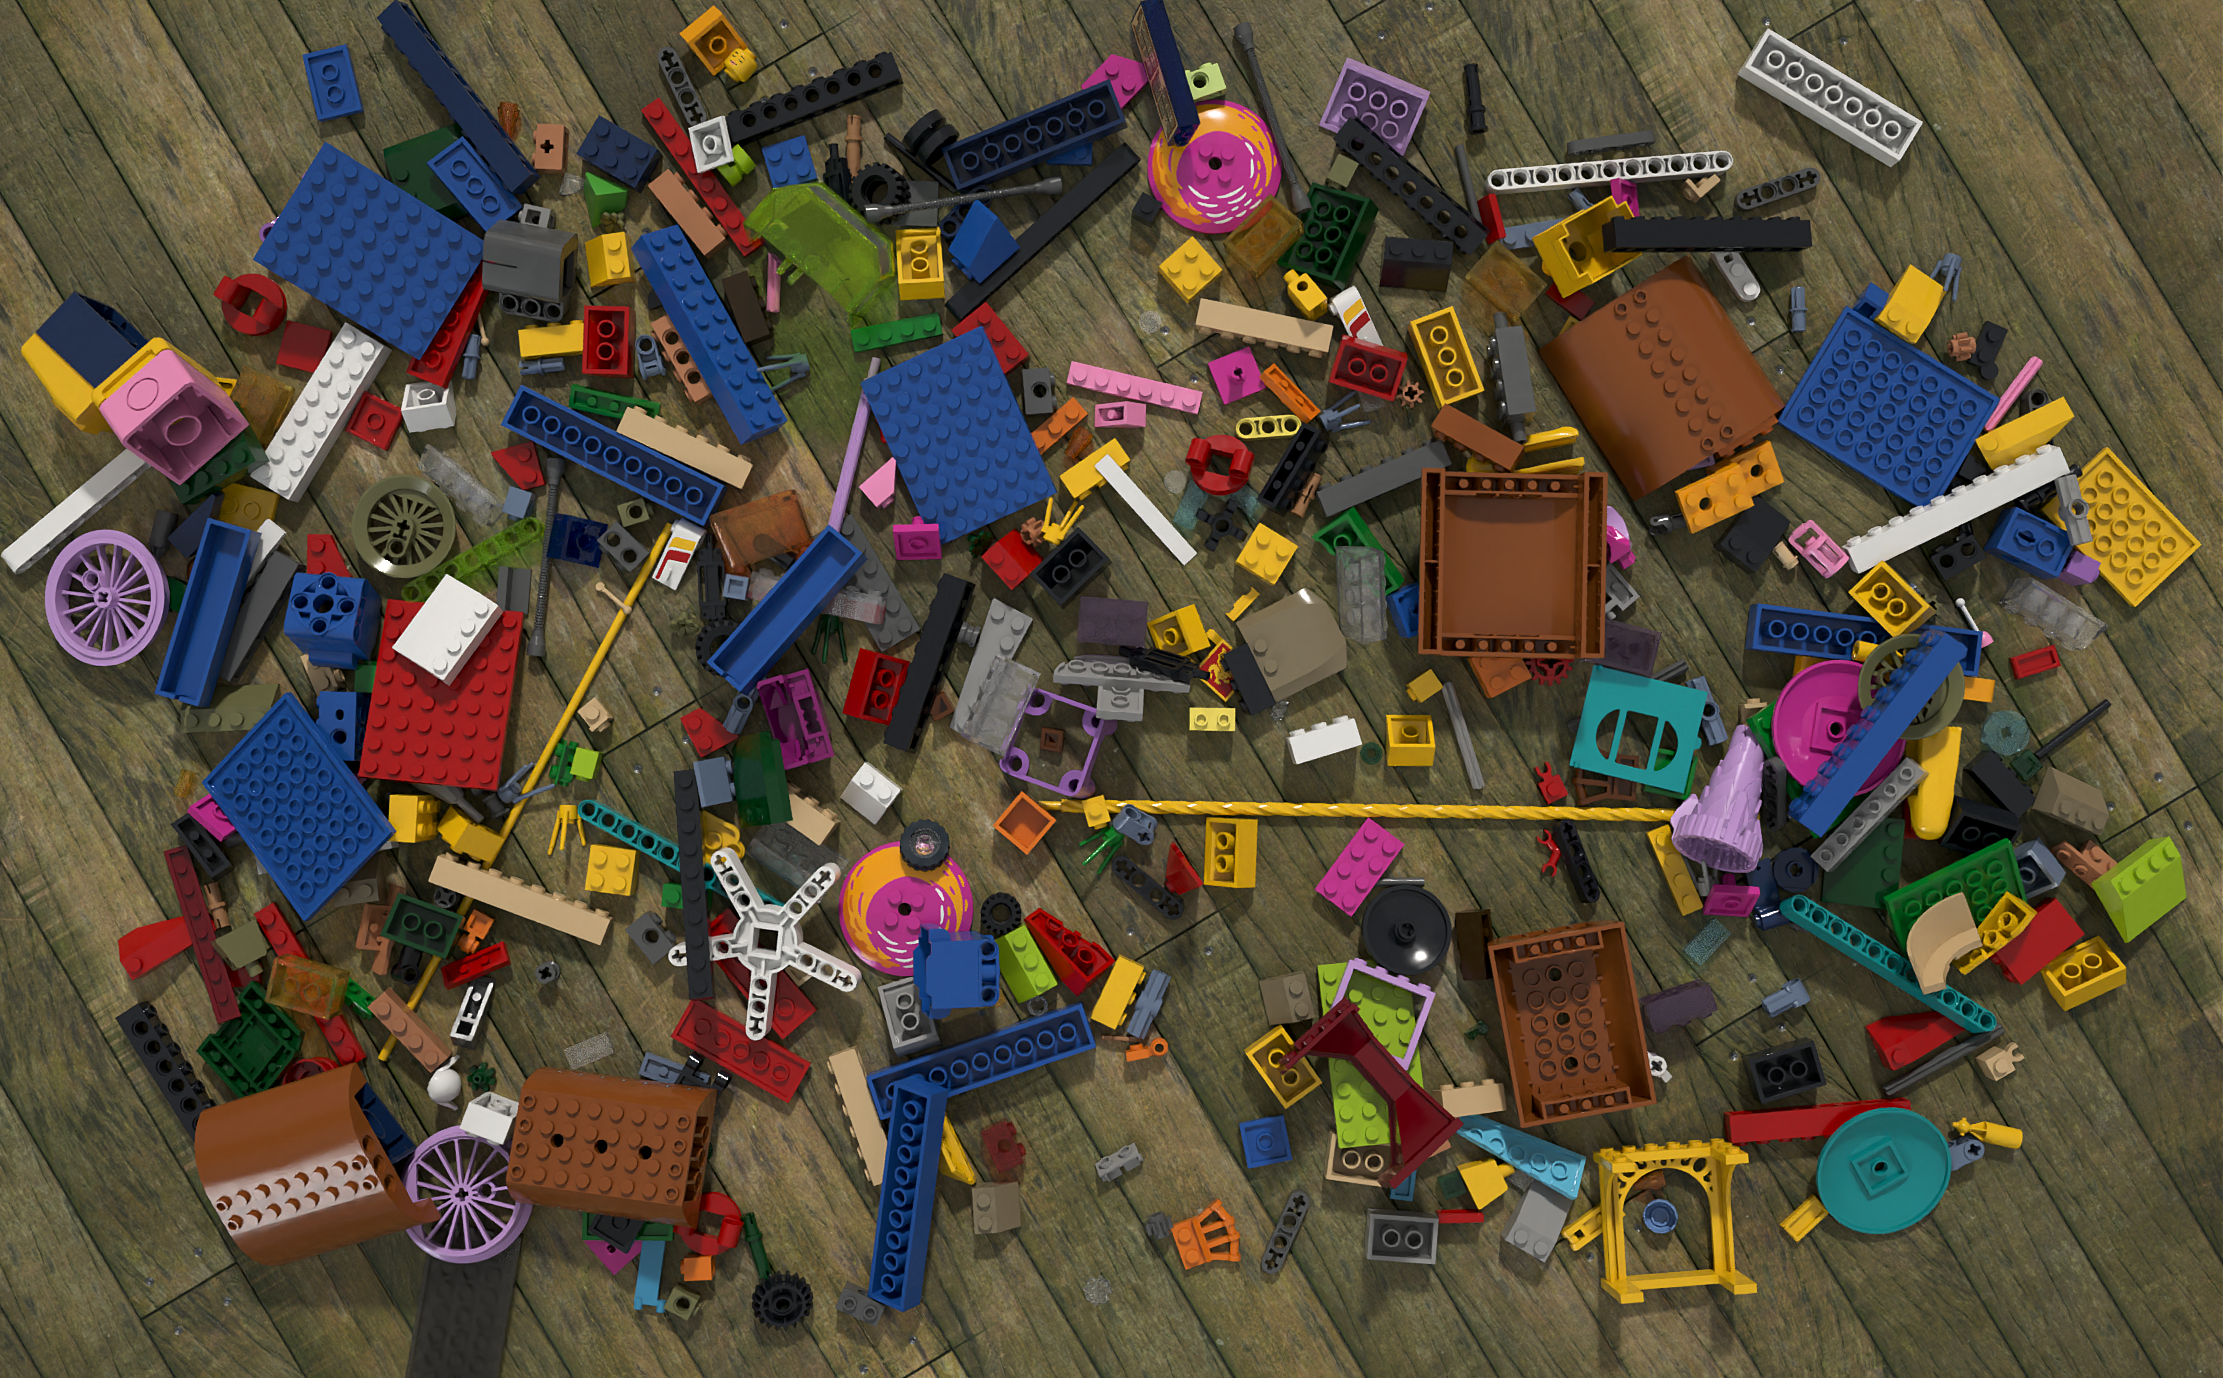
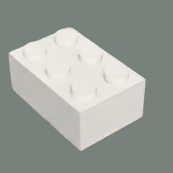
M1348 715L1332 719L1333 723L1326 725V722L1311 725L1312 730L1306 732L1302 728L1289 732L1290 737L1285 739L1293 764H1300L1362 745L1355 719H1348Z
M487 1091L469 1102L460 1129L465 1130V1134L471 1137L481 1136L486 1138L487 1142L492 1145H503L513 1138L519 1103Z

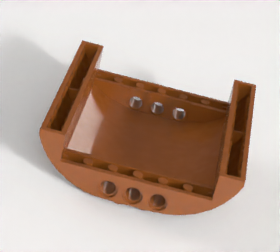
M1689 254L1603 306L1537 351L1633 502L1684 473L1785 407V403Z
M1421 468L1417 654L1480 658L1603 659L1605 648L1608 472H1583L1579 475L1445 472V468Z
M356 1062L217 1105L200 1113L195 1132L194 1148L198 1174L203 1188L234 1242L247 1256L262 1265L282 1266L431 1223L441 1218L431 1198L412 1202L355 1099L356 1093L367 1082Z

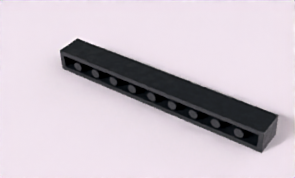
M1624 216L1612 217L1610 222L1602 225L1604 253L1800 252L1812 247L1810 220H1800V217H1790L1786 220H1781V217L1777 216L1762 220V217L1757 216L1743 220L1742 216H1737L1724 220L1723 216H1717L1704 220L1703 216L1690 218V220H1685L1684 216L1672 217L1670 219H1665L1664 216L1652 217L1651 219H1645L1644 216H1636L1631 219H1625Z
M694 769L673 771L689 999L691 1001L716 999L702 807Z

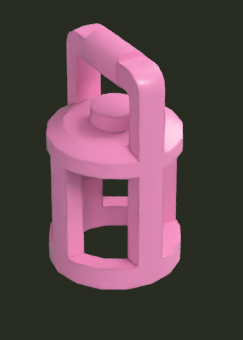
M1808 520L1804 524L1802 523L1789 537V542L1825 579L1835 574L1849 559V556L1812 520ZM1809 528H1812L1818 535L1816 537L1811 536L1805 542L1806 546L1803 548L1795 539L1800 538Z

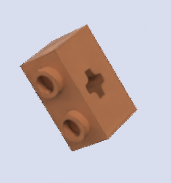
M537 124V131L534 130L533 142L536 144L535 153L532 154L533 167L540 174L567 175L569 130L565 125Z

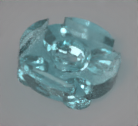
M2011 710L1996 711L1985 720L1982 727L1981 741L1990 751H1995L1999 755H2012L2026 747L2030 738V730L2025 723L2027 721L2021 714ZM2008 727V732L2011 733L2010 737L2005 736L2003 738L2001 730Z

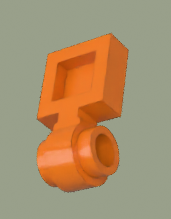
M474 909L463 928L470 934H463L458 942V946L461 947L460 950L468 954L470 952L474 954L481 942L477 941V937L484 940L496 919L478 909Z
M1157 1037L1151 1041L1150 1046H1143L1142 1043L1129 1045V1049L1125 1050L1127 1062L1149 1058V1056L1154 1055L1158 1057L1163 1056L1168 1051V1043L1164 1038ZM1157 1044H1162L1163 1048L1161 1050L1155 1049V1046Z

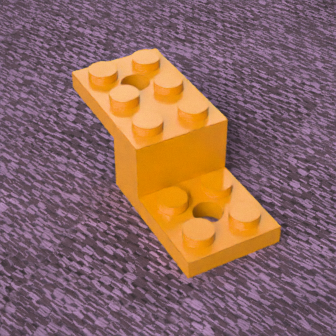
M1766 440L1707 467V477L1674 492L1687 528L1693 534L1754 506L1751 497L1783 483L1784 479L1771 442ZM1758 464L1760 471L1756 476H1752L1751 468ZM1707 497L1709 499L1708 506L1705 509H1700L1699 503L1701 499Z

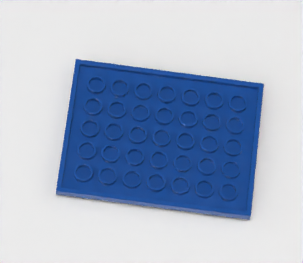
M324 142L253 260L420 360L483 259L484 240L329 143Z
M1845 306L1787 400L1785 407H1783L1778 415L1777 424L1910 505L1924 507L1931 504L1932 499L1944 494L1975 443V439L1978 438L2001 399L1848 306Z
M983 326L860 382L924 524H939L941 545L1058 493Z
M292 692L285 693L202 781L207 791L303 921L311 920L397 832Z

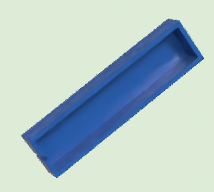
M207 518L154 694L177 699L178 701L198 707L210 706L262 533Z
M828 525L707 663L721 676L725 677L739 692L747 696L868 558L832 526Z

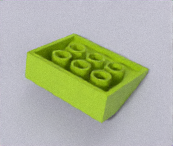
M2170 836L2148 840L2091 883L2125 943L2130 942L2187 898L2181 855Z

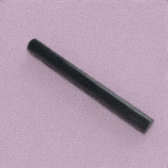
M889 132L885 135L884 140L935 181L939 182L953 195L957 193L958 190L953 182L932 166L924 168L916 160L915 152L910 153L903 146L902 142Z
M2104 699L2035 751L2033 755L2038 760L2042 759L2111 707L2110 702Z

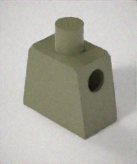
M256 920L211 942L212 946L233 971L244 966L250 977L263 972L257 959L266 955L267 950Z

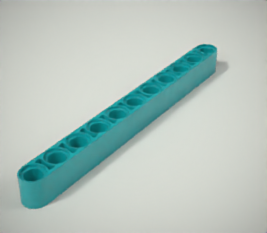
M584 800L579 804L578 814L582 819L680 872L678 844L598 800ZM589 803L595 807V812L592 816L586 813V806ZM608 814H611L615 819L614 825L611 827L605 822ZM628 825L634 828L635 833L632 837H628L625 834V828ZM647 836H651L654 839V846L652 848H648L645 845V838ZM666 847H671L674 850V857L672 859H668L665 856L664 851ZM706 862V869L709 868L714 873L713 879L711 881L707 880L708 888L730 899L712 865ZM732 874V882L738 884V877ZM755 887L763 903L770 901L773 905L781 907L786 904ZM742 895V900H743V902L746 903V904H750V902H746V901L744 900L743 895Z
M1795 895L1781 901L1780 911L1786 918L1972 1033H1982L1995 1029L1997 1022L1994 1014L1946 985V989L1923 995L1910 961L1807 897Z

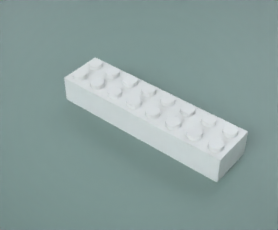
M1767 29L1760 36L1737 74L1889 167L1900 161L1923 123L1770 29Z
M345 322L266 449L265 453L270 462L253 471L250 477L286 499L299 502L353 415L364 391L369 389L392 350Z

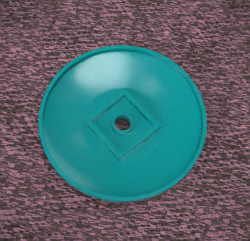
M1887 1107L1869 1110L1845 1122L1827 1140L1820 1153L1816 1167L1817 1191L1827 1211L1842 1225L1868 1234L1896 1232L1920 1221L1941 1200L1950 1180L1951 1153L1942 1133L1924 1116L1903 1108ZM1884 1162L1882 1169L1875 1170L1876 1164Z

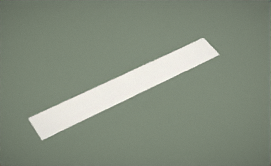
M1108 454L1095 465L1096 469L1183 565L1197 554Z

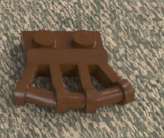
M1598 748L1602 756L1608 759L1609 753ZM1617 754L1615 762L1638 768L1639 756ZM1576 768L1575 778L1572 779V783H1574L1577 792L1578 806L1606 798L1636 800L1637 782L1606 775V781L1584 779L1585 769ZM1584 784L1605 786V792L1587 797Z

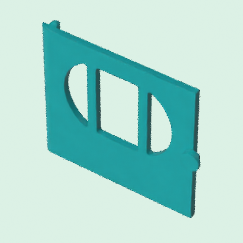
M1593 665L1569 766L1684 793L1693 752L1699 749L1702 744L1701 739L1697 735L1708 692L1605 668L1602 665ZM1619 709L1620 712L1609 757L1606 760L1597 747L1596 731L1599 723L1608 713ZM1627 711L1658 718L1645 770L1615 762ZM1665 721H1668L1677 736L1676 754L1666 767L1654 771Z

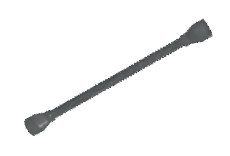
M1249 22L1238 24L1233 28L1236 40L1247 54L1267 118H1269L1268 121L1291 185L1290 190L1295 215L1306 213L1312 209L1309 197L1304 193L1297 181L1296 173H1294L1295 170L1288 154L1287 146H1285L1286 143L1254 52L1252 27Z
M1060 176L1047 177L1033 185L1013 187V189L1011 187L1010 189L979 192V194H965V196L946 197L945 199L928 200V202L926 200L925 202L920 201L896 206L869 204L864 205V215L868 224L879 222L897 213L902 214L914 212V210L922 211L934 209V207L942 208L948 207V205L968 204V202L973 203L977 199L979 201L999 199V197L1007 198L1027 193L1056 195L1062 194V182Z
M547 458L546 465L549 478L548 484L550 486L548 492L550 493H548L547 519H545L544 528L545 539H543V556H541L543 559H541L540 585H538L539 593L537 594L539 596H537L538 605H536V622H534L536 625H534L535 628L532 630V636L527 644L526 654L545 657L546 650L543 631V616L545 614L543 613H545V596H547V579L549 578L547 576H549L550 550H552L551 539H553L552 530H554L556 493H558L557 487L560 485V479L565 471L566 461L558 458Z

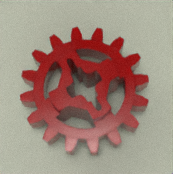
M1528 659V661L1524 662L1525 665H1529V673L1533 674L1532 681L1538 678V685H1543L1546 681L1548 686H1552L1553 680L1556 684H1560V677L1568 678L1565 672L1573 670L1568 664L1573 662L1574 659H1550L1553 661L1557 660V662L1549 666L1548 664L1539 663L1546 659ZM1559 665H1562L1561 670L1556 675H1554L1557 667ZM1535 667H1539L1543 671V675Z

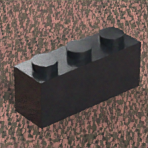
M1243 642L1220 654L1222 658L1219 660L1224 672H1229L1231 677L1229 684L1234 693H1239L1241 700L1238 702L1244 713L1247 712L1248 715L1253 716L1276 704L1248 643Z
M1982 750L1963 770L2000 809L2013 812L2019 818L2034 804L2036 798L2032 795L2034 793L2033 790L2017 779V773L2001 762L2003 759L1997 752Z
M189 813L171 824L215 882L235 869L206 829Z

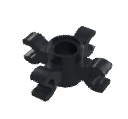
M1228 498L1222 513L1214 515L1198 508L1194 516L1210 524L1212 529L1204 543L1205 548L1214 552L1220 538L1229 534L1243 542L1245 541L1248 533L1234 526L1230 520L1239 505L1237 501ZM1219 520H1226L1227 524L1224 529H1216V524Z

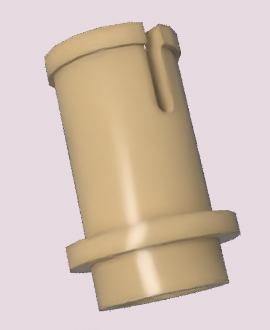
M1783 541L1776 544L1772 550L1783 564L1782 567H1786L1787 570H1790L1799 563L1797 555L1794 556L1783 544Z

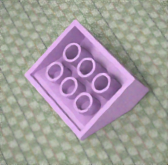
M1347 57L1319 126L1338 133L1346 121L1355 115L1403 156L1430 92ZM1355 138V141L1364 144L1361 138Z

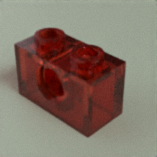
M1005 1117L981 1129L980 1133L999 1174L1024 1163V1155L1027 1153L1022 1142L1018 1143L1014 1136L1017 1134V1131L1012 1121L1008 1122ZM1006 1139L1011 1143V1147L1004 1150L1000 1148L999 1141Z

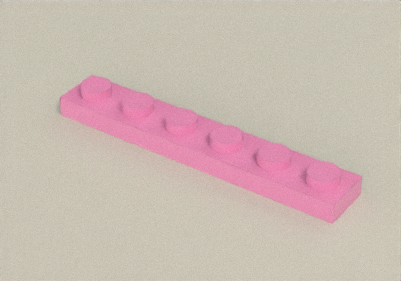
M1074 361L1071 362L1067 379L1068 385L1195 415L1198 414L1203 393Z

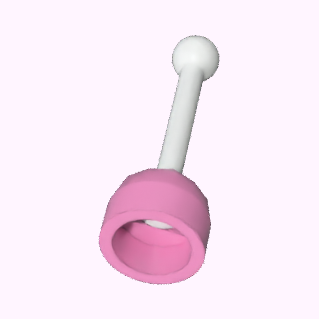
M1958 598L1955 602L1956 606L1961 608L1973 630L1979 631L1964 605V599ZM1983 631L1981 648L1994 642L1988 632Z

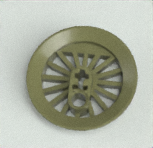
M393 475L374 483L360 497L352 517V536L360 556L376 571L394 578L418 577L435 569L450 552L456 535L455 513L447 496L432 482L414 475ZM395 495L402 497L403 510ZM388 497L390 498L397 514L394 513L389 507H387L383 503V501ZM410 500L413 501L412 506H411V509H410ZM419 504H423V506L418 510ZM378 507L382 508L394 520L375 515ZM430 507L437 508V510L423 516ZM442 514L443 522L425 523ZM373 519L391 524L392 526L372 527ZM405 524L410 526L409 530L404 529ZM444 527L443 536L421 530ZM391 531L389 534L374 541L373 532ZM420 534L440 540L441 542L437 549ZM418 540L433 552L431 556L426 558ZM387 542L386 548L381 553L377 546ZM399 543H402L404 547L402 553L397 554L396 546ZM413 546L421 562L414 564ZM388 555L394 557L393 562L387 559ZM401 559H407V565H399Z
M1903 634L1892 637L1879 644L1868 655L1861 667L1857 687L1862 710L1868 705L1871 706L1876 699L1871 697L1870 689L1885 687L1887 684L1883 681L1884 674L1889 672L1891 675L1895 669L1902 666L1896 650L1903 648L1904 663V657L1910 651V647L1916 648L1920 643L1918 640L1921 634ZM1890 654L1895 669L1883 659L1886 655ZM1959 662L1924 705L1925 710L1923 714L1921 710L1917 714L1916 719L1918 722L1909 724L1899 739L1917 740L1927 738L1940 732L1955 718L1962 705L1965 693V679ZM1879 663L1882 667L1875 670L1876 666ZM1872 675H1873V682L1875 683V685H1870V684H1871Z

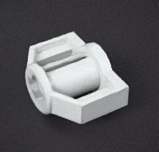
M1648 1052L1652 1076H1658L1667 1083L1672 1076L1666 1070V1061L1657 1054Z

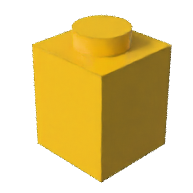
M1427 669L1406 684L1408 696L1413 702L1417 700L1418 703H1422L1443 688L1431 669Z

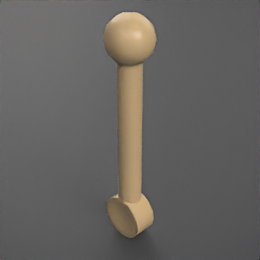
M479 313L477 320L482 337L481 345L487 346L489 345V339L486 338L481 314Z
M602 582L596 584V589L604 592L617 603L625 614L632 612V608L626 606L609 592L605 584Z

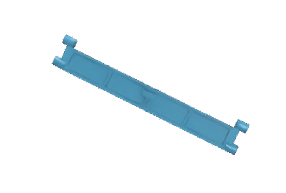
M642 1241L634 1298V1309L642 1310L644 1304L657 1306L656 1312L665 1313L663 1307L666 1304V1300L658 1299L666 1241Z

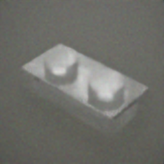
M607 1031L564 1049L572 1070L616 1052Z

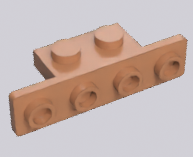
M2090 839L2083 842L2079 851L2065 840L2049 849L2052 855L2093 890L2094 888L2091 883L2118 864Z
M390 883L386 905L364 904L355 946L358 949L376 950L372 971L386 976L387 969L390 967V954L395 942L381 937L380 934L398 893L405 895L404 887L395 883Z

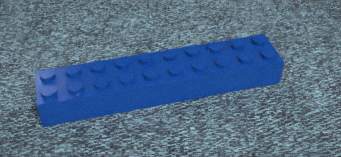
M678 224L641 235L631 247V250L740 444L743 445L776 432L788 420L761 372H757L758 367Z
M523 385L518 389L501 423L502 426L709 528L728 490L726 486Z
M1757 603L1750 605L1745 649L1864 663L1852 660V649L1857 640L1879 645L1893 636L1871 617ZM1922 624L1919 628L1908 633L1922 635L1930 629L1946 632L1968 649L1959 660L1964 676L1978 677L1983 631ZM1903 648L1896 650L1903 655Z
M1930 629L1920 636L1918 640L1920 643L1917 647L1906 654L1903 665L1892 672L1889 677V683L1878 690L1875 695V701L1871 706L1868 705L1864 708L1860 715L1861 719L1847 730V737L1842 743H1838L1833 748V755L1828 761H1824L1819 766L1818 774L1813 780L1811 779L1803 787L1804 792L1801 796L1791 802L1789 805L1790 810L1787 812L1788 815L1820 837L1824 835L1968 649L1946 632Z
M1079 1001L870 1072L866 1079L879 1118L883 1120L891 1117L895 1081L914 1076L948 1089V1098L1095 1048L1096 1041L1083 1002Z
M914 1076L895 1081L868 1289V1297L901 1312L919 1305L921 1300L948 1089Z

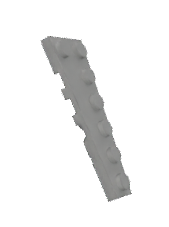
M995 598L992 600L950 724V728L968 738L972 735L1033 621L1029 616Z

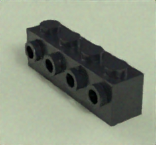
M1304 422L1301 424L1257 498L1266 509L1282 517H1285L1286 513L1292 509L1295 498L1303 490L1305 482L1310 473L1315 470L1320 456L1328 448L1330 440L1322 431Z

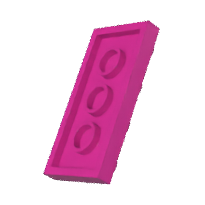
M1368 817L1314 890L1351 917L1405 844Z

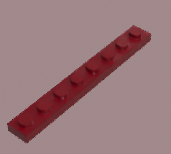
M187 845L163 851L217 1023L220 1024L241 1017L242 1015L224 959L211 944L217 937Z

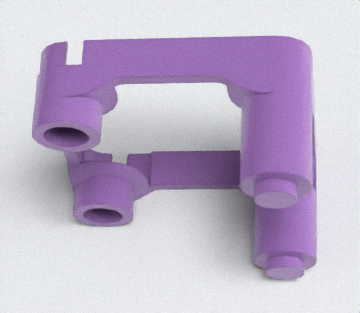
M1027 689L1023 693L1025 696L1024 700L1019 702L1001 754H1004L1003 760L1000 759V768L1014 777L1058 793L1080 799L1090 798L1095 792V783L1090 779L1092 768L1105 735H1112L1116 731L1118 726L1117 720L1096 718V708L1042 689ZM1042 694L1045 699L1044 704L1041 707H1036L1034 703L1035 698ZM1053 699L1085 709L1082 720L1083 728L1089 735L1094 737L1083 771H1068L1062 777L1059 787L1027 776L1030 765L1029 758L1023 750L1014 747L1025 713L1035 716L1044 714L1050 708ZM1016 758H1020L1022 761V767L1018 771H1014L1012 768V762Z

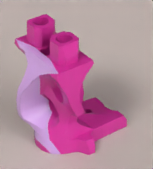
M1607 506V559L1611 564L1617 561L1624 570L1635 562L1636 556L1631 551L1633 544L1630 541L1629 532L1623 518L1613 507Z

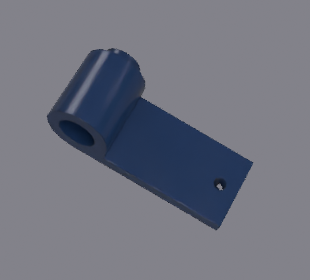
M1770 858L1758 860L1755 870L1745 873L1748 886L1759 887L1760 896L1753 907L1755 915L1752 918L1756 928L1766 931L1789 924L1790 920L1782 915L1780 911L1781 901Z

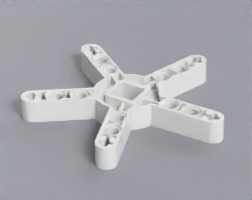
M722 848L712 855L711 865L741 918L735 927L734 933L711 937L713 961L738 957L745 967L752 970L746 1020V1034L750 1039L760 1040L771 1030L777 972L783 970L788 965L845 992L852 991L860 984L862 974L859 969L803 942V931L799 923L840 878L841 871L838 865L830 862L820 867L793 897L781 907L772 904L764 905L733 849ZM725 856L727 861L722 862L721 858ZM827 871H829L831 873L829 878L826 879L824 882L821 881V879L827 874ZM732 874H734V875H736V876L738 877V879H739V883H738V884H735V883L732 882V880H731V875H732ZM809 886H814L817 889V896L810 894ZM743 894L749 897L750 904H746L743 902ZM794 902L801 904L802 912L795 910ZM760 928L778 931L777 950L758 947ZM681 942L674 946L668 954L670 962L675 966L687 965L686 956L684 957V955L679 954V952L686 953V944ZM721 942H725L728 945V951L722 949ZM805 954L812 957L813 964L805 961ZM826 964L833 968V974L826 972ZM848 975L851 977V983L848 982ZM760 979L767 982V988L760 985ZM757 1001H761L765 1005V1010L758 1008Z

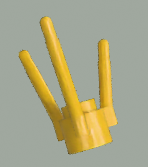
M1049 498L1044 525L1041 531L1045 533L1043 536L1044 540L1059 546L1061 540H1064L1066 533L1083 511L1084 506L1081 505L1069 520L1078 504L1077 501H1074L1061 524L1052 523L1049 526L1053 498Z
M559 806L548 855H552L560 823H562L560 850H564L567 823L575 824V819H577L582 846L586 845L582 818L578 814V806Z

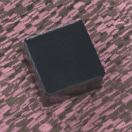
M1968 454L1956 472L1955 477L1972 484L1975 478L1985 474L1989 464Z

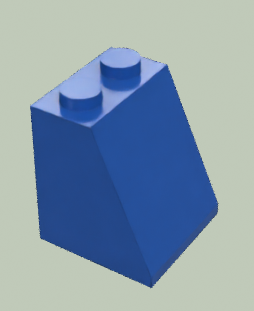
M977 199L973 202L948 251L953 256L951 259L952 263L959 270H962L968 279L974 278L977 282L981 283L1017 251L1020 246L1001 220Z

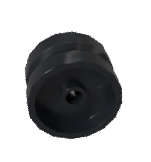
M934 109L920 118L909 129L902 140L903 146L910 153L917 152L916 160L924 168L940 160L944 156L941 148L957 142L960 136L952 124L945 125L946 118L938 109Z

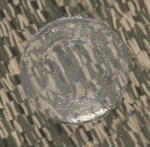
M1146 311L1139 318V327L1147 334L1157 332L1161 326V318L1154 311Z

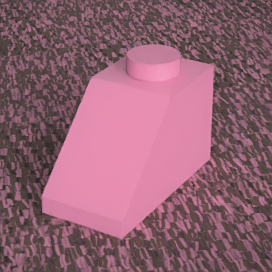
M1124 401L1095 405V427L1139 428L1146 426V404Z
M893 457L859 486L878 509L881 507L887 508L894 501L892 497L896 495L898 466Z

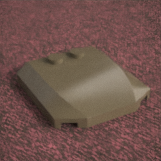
M1307 588L1235 622L1244 642L1249 645L1275 703L1347 668V642L1327 603Z

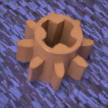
M1967 332L1952 335L1953 340H1949L1947 343L1949 356H1956V361L1971 358L1970 354H1974L1976 351L1975 339L1968 337Z
M1407 380L1405 388L1399 385L1398 390L1401 393L1395 399L1402 401L1400 407L1406 404L1409 405L1410 409H1413L1414 402L1422 403V400L1418 397L1424 391H1419L1417 388L1418 382L1415 385H1410V381ZM1408 390L1410 393L1415 394L1411 400L1409 396H1405Z
M1032 517L1022 524L1020 533L1022 540L1026 544L1033 543L1034 547L1042 544L1045 541L1043 539L1045 533L1041 531L1044 522L1042 520L1036 521Z

